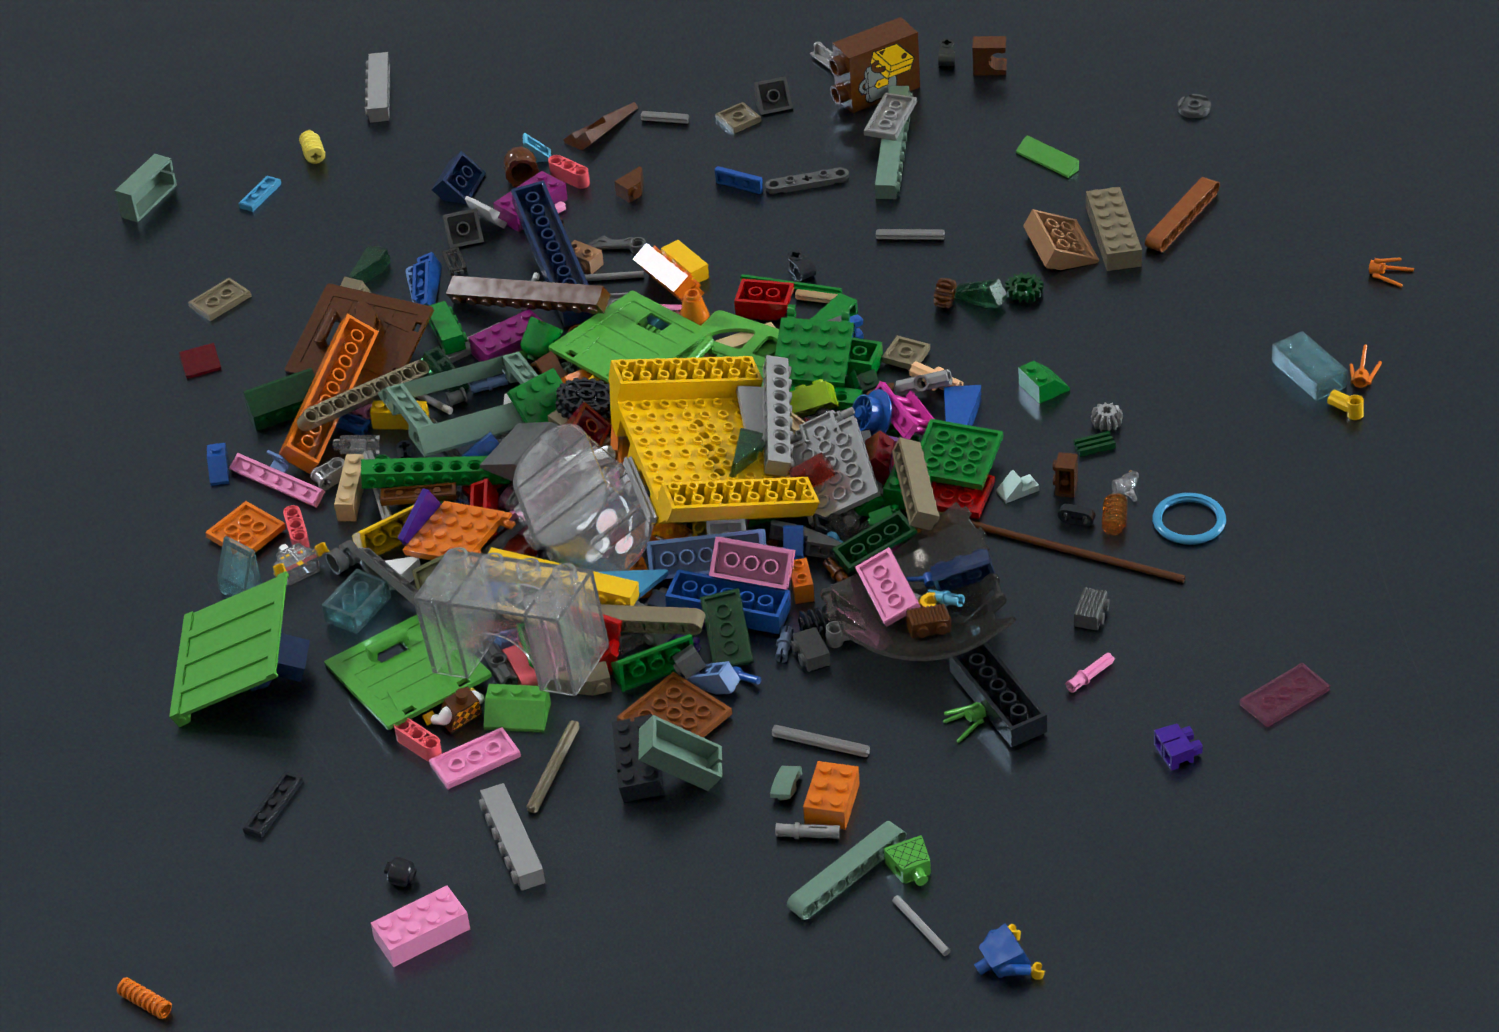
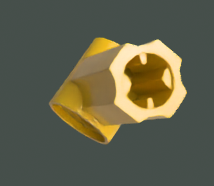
M1335 389L1330 392L1327 403L1347 412L1349 419L1359 420L1364 416L1363 397L1359 395L1348 396Z

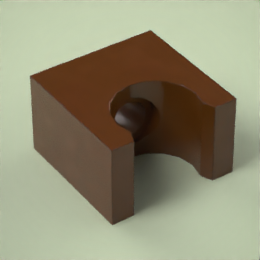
M973 36V75H1006L1007 59L992 56L996 53H1006V36Z

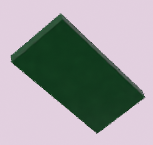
M739 588L700 597L702 610L705 613V625L713 663L729 661L732 667L754 663Z

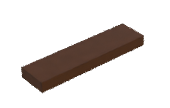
M453 482L381 488L380 503L381 506L415 503L423 488L428 489L438 501L457 500V484Z

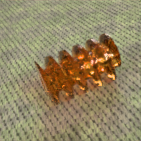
M1110 494L1103 501L1102 528L1108 534L1117 535L1126 526L1128 499L1123 494Z

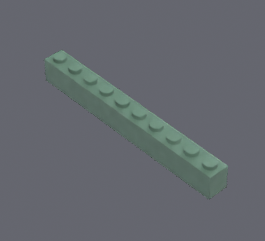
M889 86L888 93L913 97V94L909 92V86ZM910 116L896 140L883 138L881 140L875 181L876 199H896L897 192H900Z

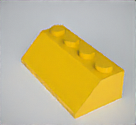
M414 505L353 534V542L358 548H370L378 556L401 545L402 542L398 539V536Z

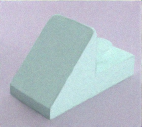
M1012 470L996 489V493L1005 503H1009L1039 491V484L1030 474L1020 478Z

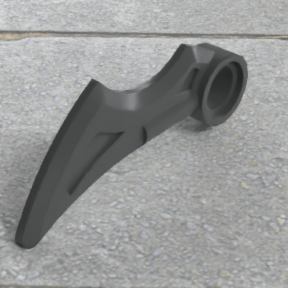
M604 235L589 242L587 245L600 250L630 249L631 253L637 254L645 246L646 240L642 237L614 240Z

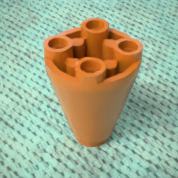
M689 289L683 297L680 315L701 326L710 317V314L697 289Z

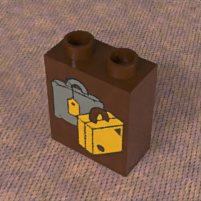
M902 17L832 43L833 57L829 59V67L834 75L835 85H832L830 88L831 96L836 104L842 103L852 114L878 104L884 93L889 92V86H909V91L920 88L918 32Z

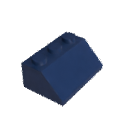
M460 151L448 162L433 186L432 191L443 201L467 204L466 196L472 197L486 172Z
M977 549L972 554L958 555L953 560L947 562L940 561L930 567L932 580L938 591H953L996 577L987 549Z

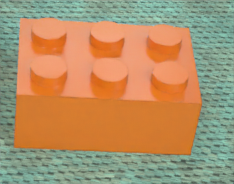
M817 762L803 805L804 824L840 825V829L846 830L860 784L858 766Z

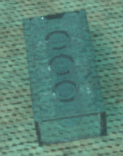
M1303 331L1272 344V362L1316 401L1330 395V392L1334 389L1339 391L1347 387L1348 370Z

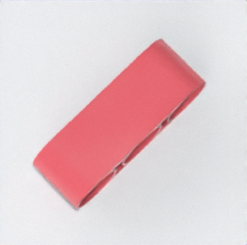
M561 155L549 157L548 162L551 176L579 189L587 188L590 185L587 167Z
M295 505L288 506L284 509L283 514L292 548L294 547L293 551L298 555L306 554L310 550V543L301 510Z
M521 643L502 649V652L507 655L508 663L518 678V685H541L540 675L536 669L529 666L524 647Z
M407 718L406 722L398 726L394 725L397 741L429 762V759L442 754L440 739L416 722Z

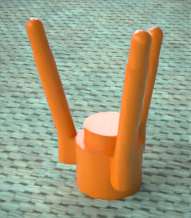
M1375 258L1370 261L1369 274H1373L1372 278H1378L1395 286L1403 287V284L1381 274H1384L1386 269L1413 272L1414 268L1386 265V262L1401 261L1402 258Z
M1367 345L1363 346L1360 368L1354 372L1353 364L1349 365L1350 382L1359 388L1366 387L1367 384L1371 385L1373 377L1382 364V361H1379L1369 376L1368 371L1364 369Z

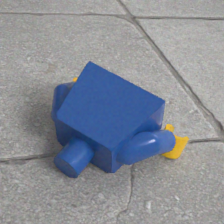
M1006 923L998 929L988 932L986 938L979 946L984 958L974 964L980 975L992 969L998 978L1015 975L1029 976L1031 974L1032 978L1040 980L1043 978L1045 971L1041 970L1042 964L1040 962H1035L1032 967L1030 966L1031 962L1018 942L1021 931H1016L1014 924L1007 926Z

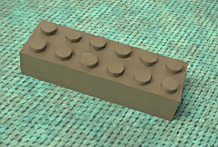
M1111 187L1086 191V210L1106 270L1141 267L1142 248L1121 188Z

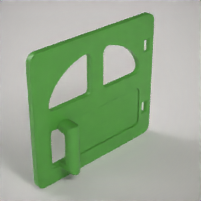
M718 310L701 325L711 331V336H707L701 343L679 357L702 358L706 353L717 357L752 356L763 378L762 368L765 358L755 355V352L767 340L777 342L779 329ZM727 332L754 334L741 349L716 342L712 337Z

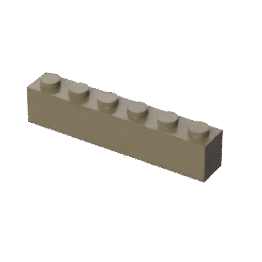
M899 437L892 450L909 525L931 531L934 524H937L940 515L937 510L933 488L931 487L927 463H925L924 451H922L920 442Z

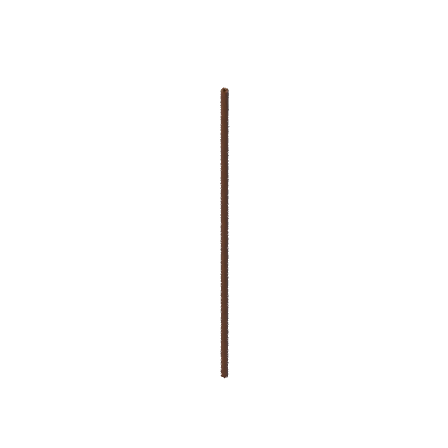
M952 516L956 525L1181 583L1185 581L1186 576Z

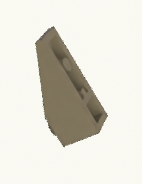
M606 661L546 673L549 690L591 696L612 692Z

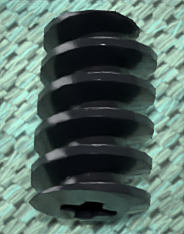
M831 604L830 608L823 606L822 611L819 607H816L814 612L812 609H808L807 613L800 611L798 617L800 632L814 627L819 632L821 626L826 631V625L829 622L838 621L842 623L840 613L835 604Z

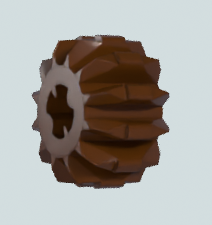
M950 278L938 280L933 299L935 306L940 308H950L952 306L957 287L955 280Z

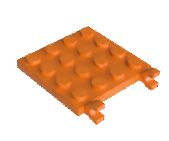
M444 501L403 548V552L406 556L433 560L455 548H460L466 566L471 563L481 567L484 561L483 558L478 557L481 554V548L500 526L512 529L516 524L515 521L509 520L512 517L510 512Z

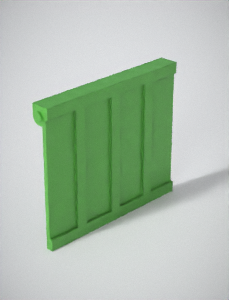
M286 571L278 574L274 579L196 612L192 611L184 615L169 715L178 727L190 722L191 713L278 677L276 672L286 584L289 578V574Z

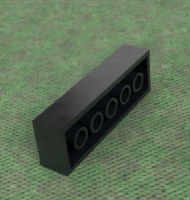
M985 640L949 654L951 674L975 703L980 702L984 706L986 717L1011 747L1047 732V714Z

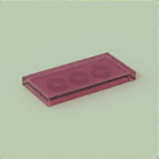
M1301 663L1241 698L1240 705L1262 724L1269 727L1330 691V685Z

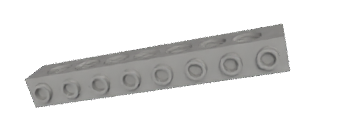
M766 355L762 368L764 473L787 477L788 471L793 468L794 458H791L793 444H790L793 438V431H790L793 418H790L792 405H789L792 399V392H789L792 384V379H789L791 366L788 364V358Z

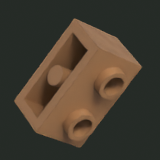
M577 240L571 242L584 273L593 274L604 265L602 250Z

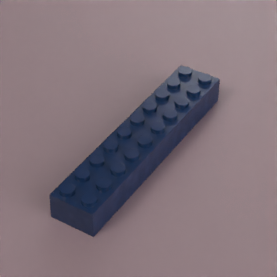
M544 180L511 189L513 206L545 282L589 285ZM558 311L564 327L587 321L596 315L588 312Z

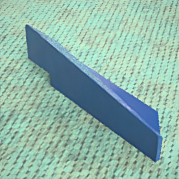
M433 252L418 257V263L413 264L412 300L414 303L427 306L436 303L442 269L439 260Z

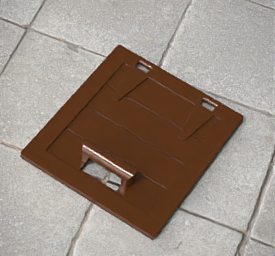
M328 283L285 367V372L295 374L312 368L316 375L329 347L326 339L334 323H341L347 314L355 317V306L358 304V299L363 298L378 315L381 327L379 337H376L353 387L355 388L408 365L434 309L432 306ZM417 324L421 325L418 332L414 331Z

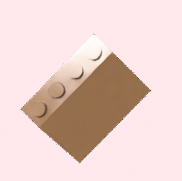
M1032 209L1023 227L1046 268L1064 270L1099 262V258L1077 219Z

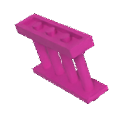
M880 381L875 390H884L889 395L892 404L891 423L901 436L911 439L914 433L924 435L930 419L934 418L914 392L909 391L904 398L895 395L885 382Z

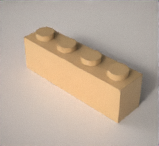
M346 454L334 503L337 521L357 520L363 494L361 484V459H364L363 454Z

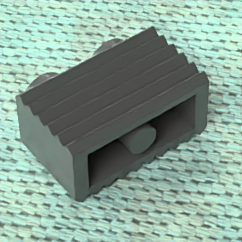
M1087 587L1083 589L1074 613L1075 627L1098 631L1099 625H1103L1105 620L1104 612L1108 611L1110 606V599H1107L1106 590L1099 591L1098 589L1095 590L1094 588Z
M816 627L793 634L794 641H791L794 653L798 652L800 665H805L808 672L830 665L829 650Z

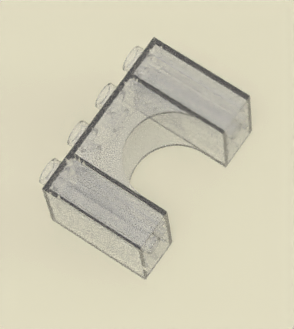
M456 547L449 549L444 554V557L413 597L433 673L468 679L498 636L515 644L527 655L534 667L540 691L576 696L609 647L593 570L578 568L570 563L557 565L539 562L535 558L516 559L503 557L500 553L482 554L468 552L465 548Z

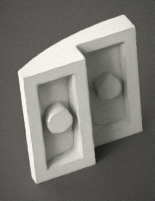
M466 196L465 200L470 209L477 208L479 216L505 228L507 222L498 218L499 211Z

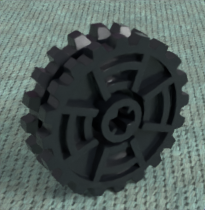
M582 377V379L573 378V381L566 380V383H561L560 387L557 388L555 408H557V412L561 413L563 418L567 417L569 419L579 406L586 402L606 421L607 418L611 419L609 384H604V381H596L594 378L589 380L586 377Z

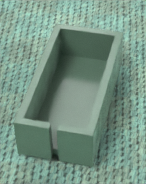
M158 154L152 155L115 190L122 218L139 222L177 186L175 174L172 173L173 165L171 158Z
M654 715L639 728V761L706 791H709L722 778V763H720L722 761L721 745Z

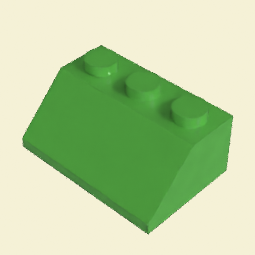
M489 684L485 696L484 730H496L503 727L505 731L544 733L551 706L549 687Z

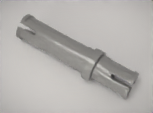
M795 822V824L776 823L775 834L776 837L785 836L794 837V839H799V837L839 839L840 825L800 824V822Z

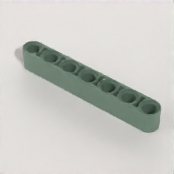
M891 821L884 822L793 893L787 901V908L803 920H807L884 860V848L905 841L906 832Z

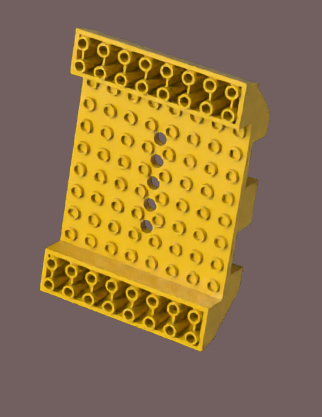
M752 356L611 360L609 371L611 424L616 437H628L630 447L627 457L631 456L634 459L644 485L649 488L651 493L650 499L658 516L657 522L651 524L734 519L800 518L814 515L820 502L809 478L795 477L792 469H789L787 477L764 473V444H749L746 441L736 389L737 386H762L763 378Z

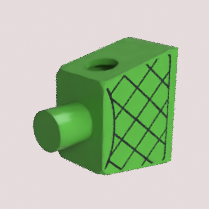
M921 835L884 848L885 864L902 883L906 884L915 881L918 886L927 883V876L931 874V863Z

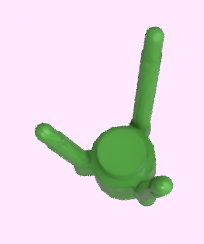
M976 702L968 706L945 711L944 715L959 714L944 719L943 723H948L964 716L969 722H975L957 739V742L960 743L978 725L984 723L983 718L986 717V710L980 702Z

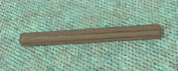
M569 721L527 804V811L529 813L535 814L538 812L580 728L578 721Z

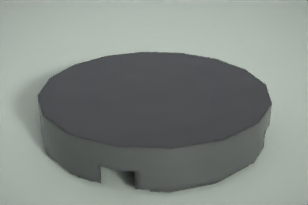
M1191 94L1189 97L1185 98L1184 96L1178 101L1177 109L1182 116L1187 118H1202L1210 113L1211 102L1203 95Z

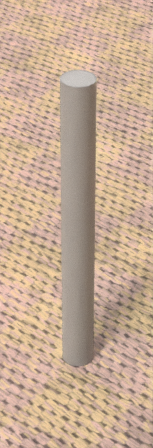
M644 271L586 274L585 277L587 281L644 278Z
M899 895L895 896L892 900L893 903L944 956H947L950 953V949Z

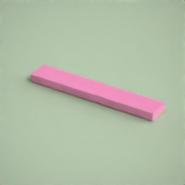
M239 453L236 454L228 468L232 472L317 508L325 494V491L321 488Z

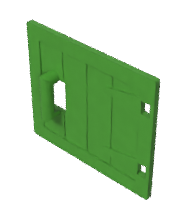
M632 290L606 307L604 314L597 313L549 345V351L609 383L611 360L679 358L701 343L707 336H711V331ZM653 315L670 325L660 330L649 324L647 317Z
M422 612L324 661L325 666L387 730L394 728V725L398 726L406 722L407 718L412 719L443 703L447 697L456 693L457 689L464 687L470 689L492 677L491 672L440 623H434ZM398 643H401L408 649L382 663L378 660L379 653ZM465 682H468L467 684H465V685L459 687V685H461V684H463V683H465ZM414 709V711H412V712H410V713H408V714H406V715L404 714V713H406V712H408V711Z

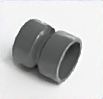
M347 540L340 544L339 548H334L325 555L327 563L336 574H340L347 570L349 566L362 561L354 554L358 547L352 540Z

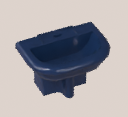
M282 628L276 673L278 677L301 682L310 640L284 634ZM272 680L253 687L249 691L255 692L256 690L266 689Z

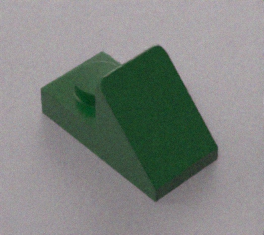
M875 369L857 375L855 370L846 377L844 388L861 389L863 394L875 389L879 384Z

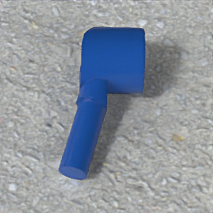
M926 572L923 576L907 577L908 582L924 581L926 587L935 585L931 572Z

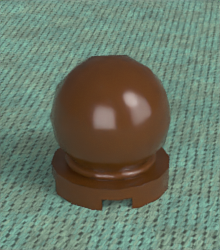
M522 146L513 147L506 153L503 161L505 176L513 187L520 186L539 173L536 157L528 148Z

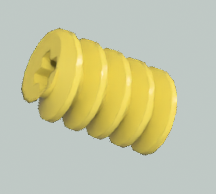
M311 130L303 132L299 137V142L305 159L312 164L322 162L326 154L320 136Z

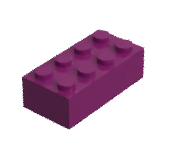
M544 171L537 173L518 186L521 187L544 180L554 204L568 200L566 183ZM510 191L495 201L493 206L495 210L500 212L499 219L507 222L506 225L520 232L523 230V227L513 206Z
M528 309L469 337L471 354L479 362L519 352L522 350L520 344L530 317L541 319Z

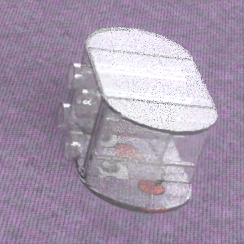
M563 424L548 430L538 437L525 451L516 467L513 479V488L519 502L514 507V510L519 519L528 526L523 535L530 546L535 550L543 547L552 562L595 572L628 571L644 553L648 541H650L652 525L647 522L624 465L613 458L591 439L580 426L575 424Z

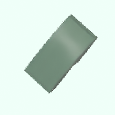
M781 766L774 779L770 798H778L779 800L790 799L797 790L796 782L802 775V766Z

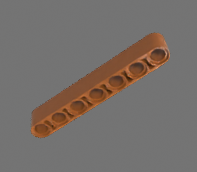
M1201 177L1149 232L1145 240V247L1164 252L1217 195L1220 183Z

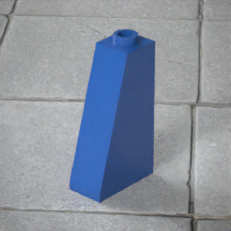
M981 385L944 387L946 422L973 425L982 402Z

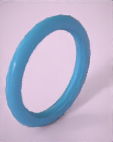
M1179 493L1165 498L1156 506L1152 515V522L1159 534L1167 540L1184 545H1195L1208 542L1217 537L1225 527L1226 514L1222 506L1211 497L1198 493ZM1196 502L1211 508L1216 514L1217 521L1215 526L1205 533L1182 535L1166 528L1162 522V515L1168 507L1174 504Z

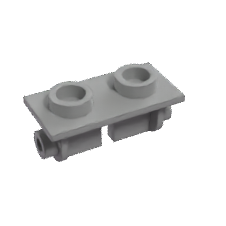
M815 42L813 45L814 51L810 55L827 68H830L829 59L833 57V52L828 48L826 49L821 42Z

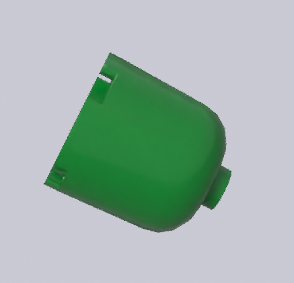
M531 316L521 340V349L528 354L527 358L536 361L550 352L549 345L560 339L564 330Z

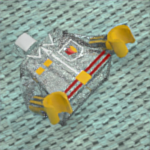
M325 542L316 545L315 549L304 547L300 543L290 547L287 544L281 545L276 554L277 561L274 562L273 566L274 577L286 571L289 574L287 585L290 586L321 571L318 558L324 553L329 552Z

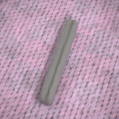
M943 229L876 230V239L944 240L945 231Z

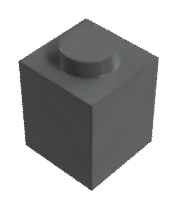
M693 644L672 656L675 661L674 669L678 675L683 674L686 679L707 667Z

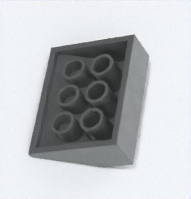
M553 422L518 423L480 464V468L516 483L528 481L533 484L567 446V442L559 436L563 427Z

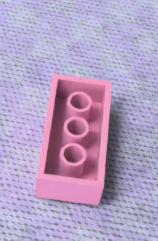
M716 537L709 576L787 590L790 586L796 550Z
M448 886L371 922L374 940L393 967L470 930L467 911Z

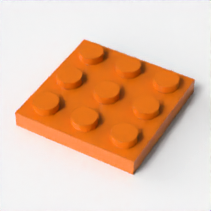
M245 501L208 529L205 534L209 540L246 560L284 531L286 525L283 521Z

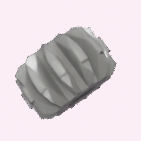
M1104 402L1103 405L1097 404V407H1093L1091 421L1095 429H1100L1101 432L1104 430L1110 431L1111 429L1116 431L1117 427H1121L1123 413L1119 405H1113V402L1110 404Z

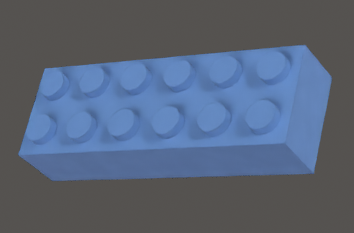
M765 529L648 541L646 545L649 570L667 569L669 575L665 579L674 578L677 569L707 575L710 572L716 537L767 545Z

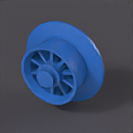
M876 389L869 395L862 394L858 396L852 407L855 411L853 415L857 419L860 431L870 430L871 436L878 431L886 433L892 417V404L889 395L884 390Z

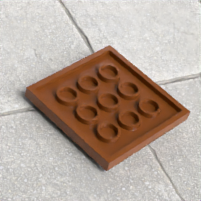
M672 672L619 714L617 721L625 719L634 721L635 717L652 714L704 738L732 715V708L680 675Z

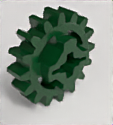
M1020 272V275L1013 274V278L1008 277V281H1005V293L1008 298L1012 297L1013 301L1018 299L1020 303L1022 300L1028 303L1029 300L1035 301V297L1040 298L1041 294H1043L1044 282L1041 281V277L1036 278V274L1030 275V272H1027L1024 275Z

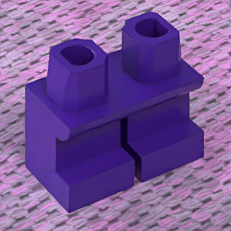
M1176 723L1154 730V746L1171 771L1178 769L1179 764L1182 762L1194 763V756L1203 753V745L1200 740L1190 742V740L1194 739V733L1190 726L1180 728Z

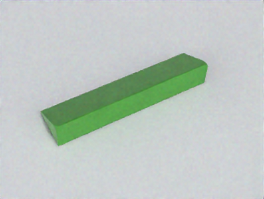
M1028 135L1016 150L1017 154L1067 178L1079 170L1078 159Z

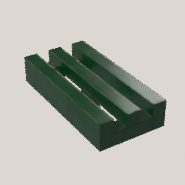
M1107 431L1074 439V447L1079 456L1082 457L1115 449L1116 442L1115 440L1113 441V437Z

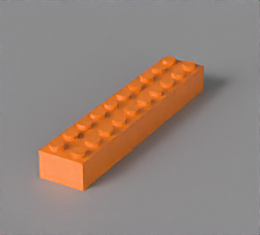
M347 314L339 324L279 452V455L283 456L289 463L308 474H311L313 469L319 464L339 418L310 431H303L298 427V418L305 409L354 387L379 331L350 314Z

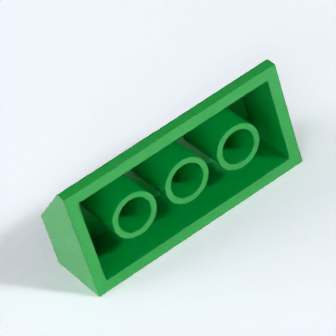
M688 634L612 662L613 678L621 691L624 692L676 672L673 667L675 661L672 656L693 644L692 635Z

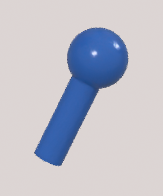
M733 667L740 680L758 685L761 683V677L744 673L740 667Z

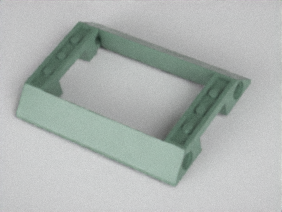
M515 352L389 386L379 391L378 396L393 415L401 414L409 424V437L423 456L426 457L476 443L489 432L495 437L508 434L518 423H524L511 402L433 424L414 397L502 374V371L509 383L519 382L520 384L538 376V374L520 352Z

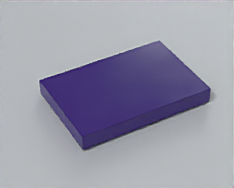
M423 488L398 536V539L404 546L409 543L441 505L428 489Z

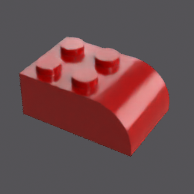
M742 279L734 300L735 315L747 319H781L787 312L788 304L794 291V283Z

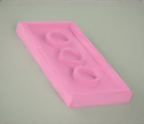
M889 547L855 567L886 627L905 617L907 609L911 610L912 608L921 607Z
M503 727L431 758L429 763L448 790L521 757V753Z

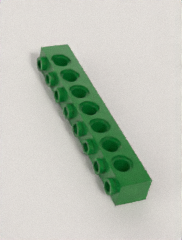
M487 456L361 459L362 489L456 482L457 486H466L487 478L492 485L513 484V481L480 468V464Z

